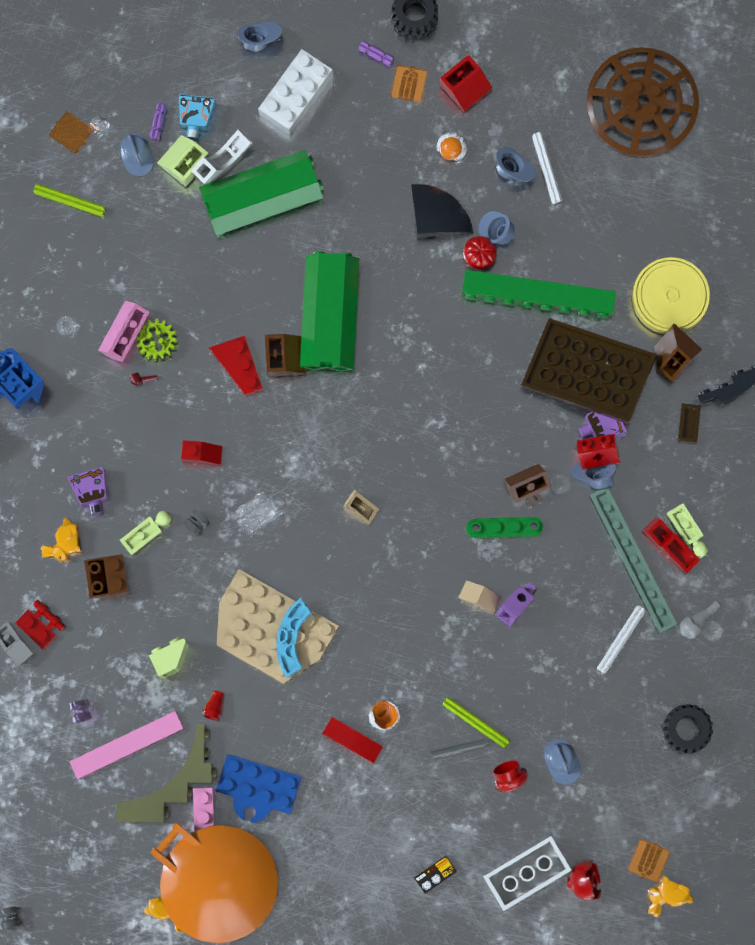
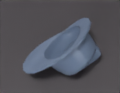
M275 22L245 25L238 30V38L244 43V48L254 52L264 50L270 42L276 41L282 35V27Z
M137 133L125 136L119 148L126 170L134 176L148 174L153 167L154 160L147 139Z
M503 147L496 153V168L503 178L528 182L536 176L534 166L514 149Z
M490 211L480 220L478 225L479 235L489 238L492 243L506 244L511 239H516L514 235L515 226L506 215L497 211Z
M579 462L574 465L571 473L576 479L587 481L592 488L603 489L614 485L613 475L617 468L615 464L582 470Z
M564 739L550 741L544 749V759L551 776L559 784H572L578 779L581 772L580 762L574 748Z

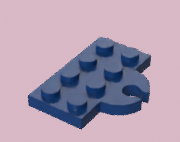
M227 754L216 792L234 797L233 806L235 812L242 820L245 819V809L253 807L256 813L251 818V823H256L265 819L271 809L291 814L302 777Z

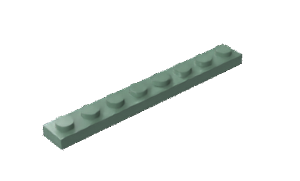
M606 487L591 494L590 497L658 632L661 633L676 626L677 623L609 488Z

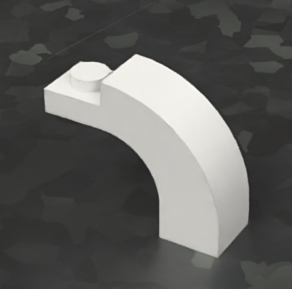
M237 130L219 151L210 157H203L191 171L204 184H210L230 171L243 158L242 155L253 142L241 130Z

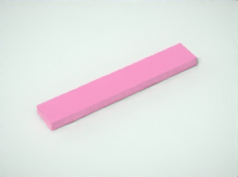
M176 711L69 762L77 779H80L184 728Z

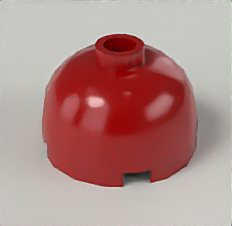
M589 860L575 865L570 872V877L567 878L568 888L572 889L577 898L585 901L598 900L600 898L601 889L598 890V883H601V878L596 863H593V860Z

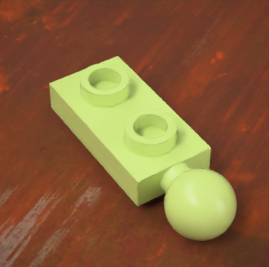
M681 504L669 511L666 515L683 542L687 546L693 544V553L697 557L705 556L708 552V546L704 542L699 541L704 535L685 505Z
M160 511L155 521L148 517L121 538V543L133 556L162 533L159 526H166L171 522L170 513Z

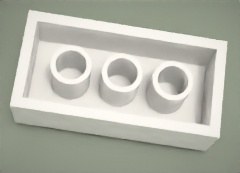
M301 49L258 108L259 115L288 135H291L332 79V69Z
M550 836L484 875L483 878L501 909L505 911L570 872L571 869Z

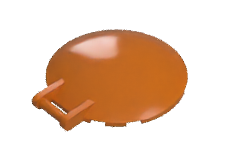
M175 822L169 834L156 849L153 848L150 852L164 864L160 881V893L164 908L170 919L187 935L210 943L231 942L253 932L265 921L273 908L277 896V869L268 849L257 837L238 827L212 825L189 833L179 823ZM180 833L183 837L165 857L162 853Z

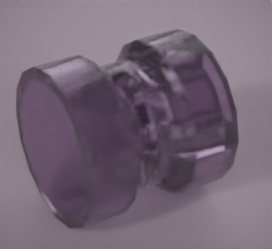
M88 699L69 703L70 710L73 711V723L92 719L91 712L88 710Z

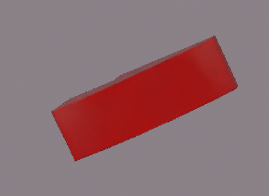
M655 517L642 530L686 574L700 561L679 536L672 532L660 518Z
M331 717L322 733L324 736L373 764L383 748L380 744Z

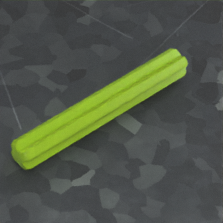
M36 184L33 192L36 195L98 216L104 215L105 206L41 184Z
M447 697L443 702L444 707L501 747L506 748L510 743L509 738L452 698Z

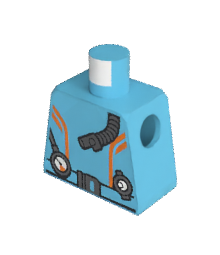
M179 94L180 125L182 129L188 130L187 138L198 140L199 131H208L216 107L215 98Z

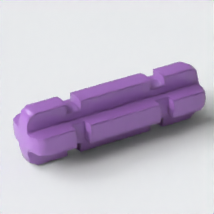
M362 41L359 45L361 52H367V55L380 62L382 60L387 66L392 64L394 60L392 55L385 54V51L373 45L370 46V43Z
M157 103L155 109L156 113L154 114L152 130L150 131V138L153 140H159L161 136L160 131L163 127L164 114H166L167 106L162 103Z

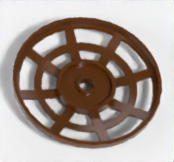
M640 47L621 51L601 64L590 81L586 106L590 123L596 134L605 144L622 154L632 157H653L674 149L688 136L698 115L699 96L692 75L679 60L664 51ZM648 52L647 62H635L623 66L618 58L627 54ZM658 54L671 60L682 71L672 75L666 68L654 63L655 55ZM611 63L617 72L610 78L606 89L594 88L602 71ZM646 67L644 77L634 79L628 72V70ZM653 69L662 72L668 79L662 83L652 79ZM619 76H622L627 82L623 91L611 90ZM686 77L693 91V106L683 103L682 91L678 81ZM672 85L676 90L677 102L666 99L664 90ZM644 95L649 101L646 104H641L638 98ZM593 96L604 97V107L608 119L600 125L593 111ZM610 97L621 100L622 109L613 114L610 106ZM664 108L676 109L672 118L665 124L660 116ZM681 111L692 114L684 131L675 139L669 129L675 124ZM624 116H628L635 121L634 130L625 127L619 120ZM653 120L659 127L657 130L641 132L643 123ZM614 125L621 132L632 136L631 147L629 148L615 142L604 131ZM663 134L668 144L655 149H638L640 138H652Z

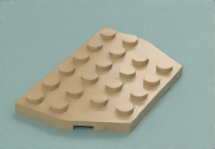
M238 569L219 602L217 646L285 684L321 659L339 626L310 610L312 615L302 624L296 640L297 656L303 668L287 679L278 661L276 641L284 615L296 601Z

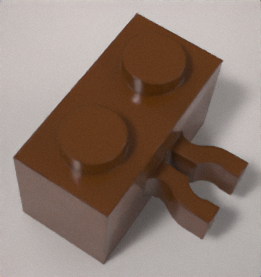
M539 464L504 479L513 500L518 503L526 499L529 507L533 506L531 503L532 496L536 497L539 503L543 502L538 493L551 488L546 471Z

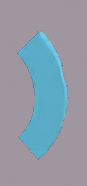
M302 598L298 599L286 612L277 634V657L287 679L303 668L297 656L296 640L302 624L312 615V612Z

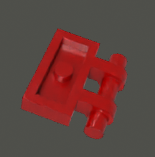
M37 599L33 603L37 611L33 614L28 609L15 624L44 650L56 637L52 632L54 627L62 631L65 625L61 622V618L58 615L55 616L45 603L42 604ZM42 615L50 621L47 626L39 619Z

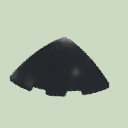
M411 184L417 238L473 234L471 220L466 210H464L456 198L434 186Z

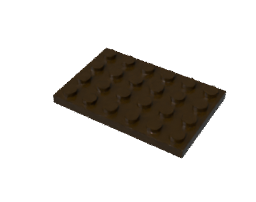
M549 318L521 387L630 424L657 355Z

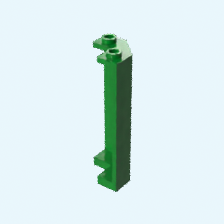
M302 150L200 186L199 190L216 236L322 199L321 191L324 188L321 179L317 180L313 170L315 163L312 155L308 156L306 150Z
M316 251L314 254L306 256L300 367L310 370L328 368L340 372L354 370L360 258L353 257L351 253L328 254Z

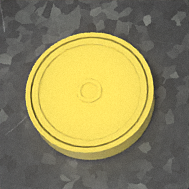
M674 257L658 259L647 265L637 277L632 292V303L637 317L646 327L660 334H665L674 323L683 332H687L695 327L703 318L710 299L709 286L703 273L689 261Z

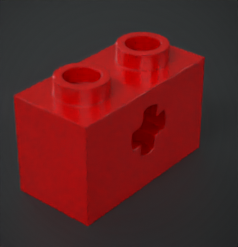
M615 434L577 440L578 457L582 470L620 463Z

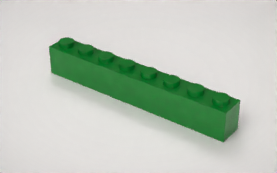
M465 270L462 296H465L467 300L479 298L484 299V302L487 303L500 301L508 306L521 304L524 308H533L535 306L540 307L544 311L556 309L564 314L577 312L580 316H589L591 314L597 315V318L608 319V317L613 315L616 291Z

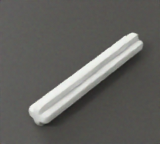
M537 132L532 136L551 201L553 204L562 202V197L543 134Z
M636 606L598 665L597 669L602 673L608 671L646 610L643 607Z

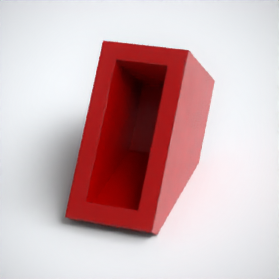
M183 440L181 460L183 463L221 465L223 446L201 441Z

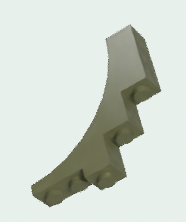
M205 724L196 725L195 740L190 755L177 775L164 787L146 797L132 801L117 802L116 822H165V818H169V807H166V803H189V799H192L193 788L189 787V783L213 784V779H216V768H213L212 763H205V760H209V748H206V740H209V728H206Z

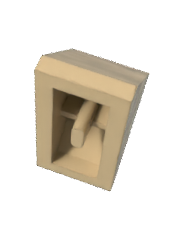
M353 490L343 505L344 510L367 525L371 523L379 511L375 505L356 490Z
M466 580L459 599L494 614L501 596L485 586Z

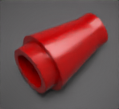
M216 690L213 691L203 708V716L205 718L217 721L218 717H221L224 693Z

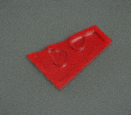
M245 335L209 347V350L245 396L263 390Z

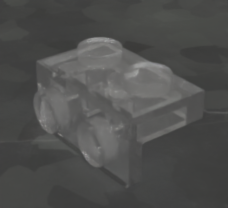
M262 492L253 496L246 505L238 507L233 515L248 536L251 537L281 514L270 498Z

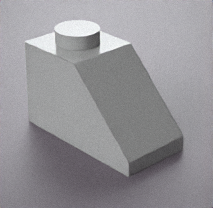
M8 621L0 627V645L19 666L33 653Z

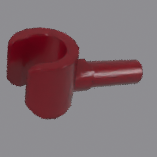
M138 372L130 375V381L134 386H138L145 381L157 380V375L140 377Z

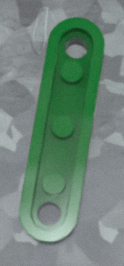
M537 517L475 518L470 520L466 526L467 534L471 538L536 537L543 530V523ZM530 524H537V529H531ZM473 525H478L480 529L474 531L472 527Z

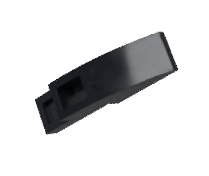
M755 365L750 367L751 370L745 372L743 369L733 372V376L729 379L730 385L727 382L718 385L716 390L710 391V389H705L699 392L696 398L697 404L703 405L716 400L718 407L745 394L755 385Z

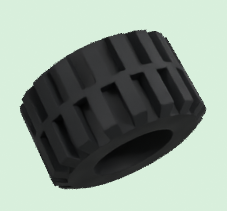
M394 0V4L392 3L393 26H396L397 32L401 31L402 36L408 35L409 39H413V36H416V39H420L421 35L424 37L428 36V32L431 33L434 30V26L436 27L438 19V4H436V0ZM411 6H418L424 9L426 15L420 20L413 21L408 19L404 12Z
M690 704L680 705L671 710L666 715L662 728L663 737L667 741V745L672 747L674 751L681 752L682 754H692L705 748L713 734V722L710 720V715L706 714V710ZM682 718H692L698 724L699 733L695 739L686 741L678 735L676 726Z

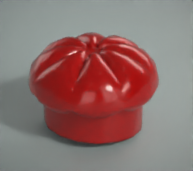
M475 236L466 242L463 255L465 261L471 267L486 269L495 262L497 249L489 238Z
M516 760L504 762L493 770L497 779L496 787L502 792H511L514 789H519L528 778L526 768H521Z

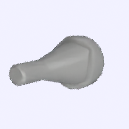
M715 601L706 610L684 618L679 625L681 635L689 639L696 638L709 617L721 607L720 603Z

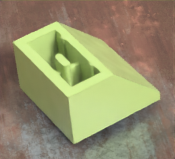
M181 135L157 164L186 187L196 176L191 170L203 157H209V153L193 140Z
M175 638L169 642V646L165 648L159 646L152 650L153 654L149 655L161 679H165L180 671L189 646L184 638Z

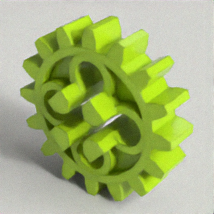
M158 319L155 320V323L148 320L149 325L143 324V330H140L138 333L140 336L135 338L136 341L140 342L136 346L137 348H142L140 351L142 355L147 353V359L153 356L154 361H157L158 356H160L164 360V354L170 356L169 350H175V346L172 343H177V339L172 337L176 335V332L171 331V325L166 327L165 320L161 324ZM152 328L156 329L155 333L159 344L163 347L161 351L156 350L157 346L154 342V337L150 333ZM163 334H168V338L163 339ZM146 340H149L150 345L145 346L144 342Z

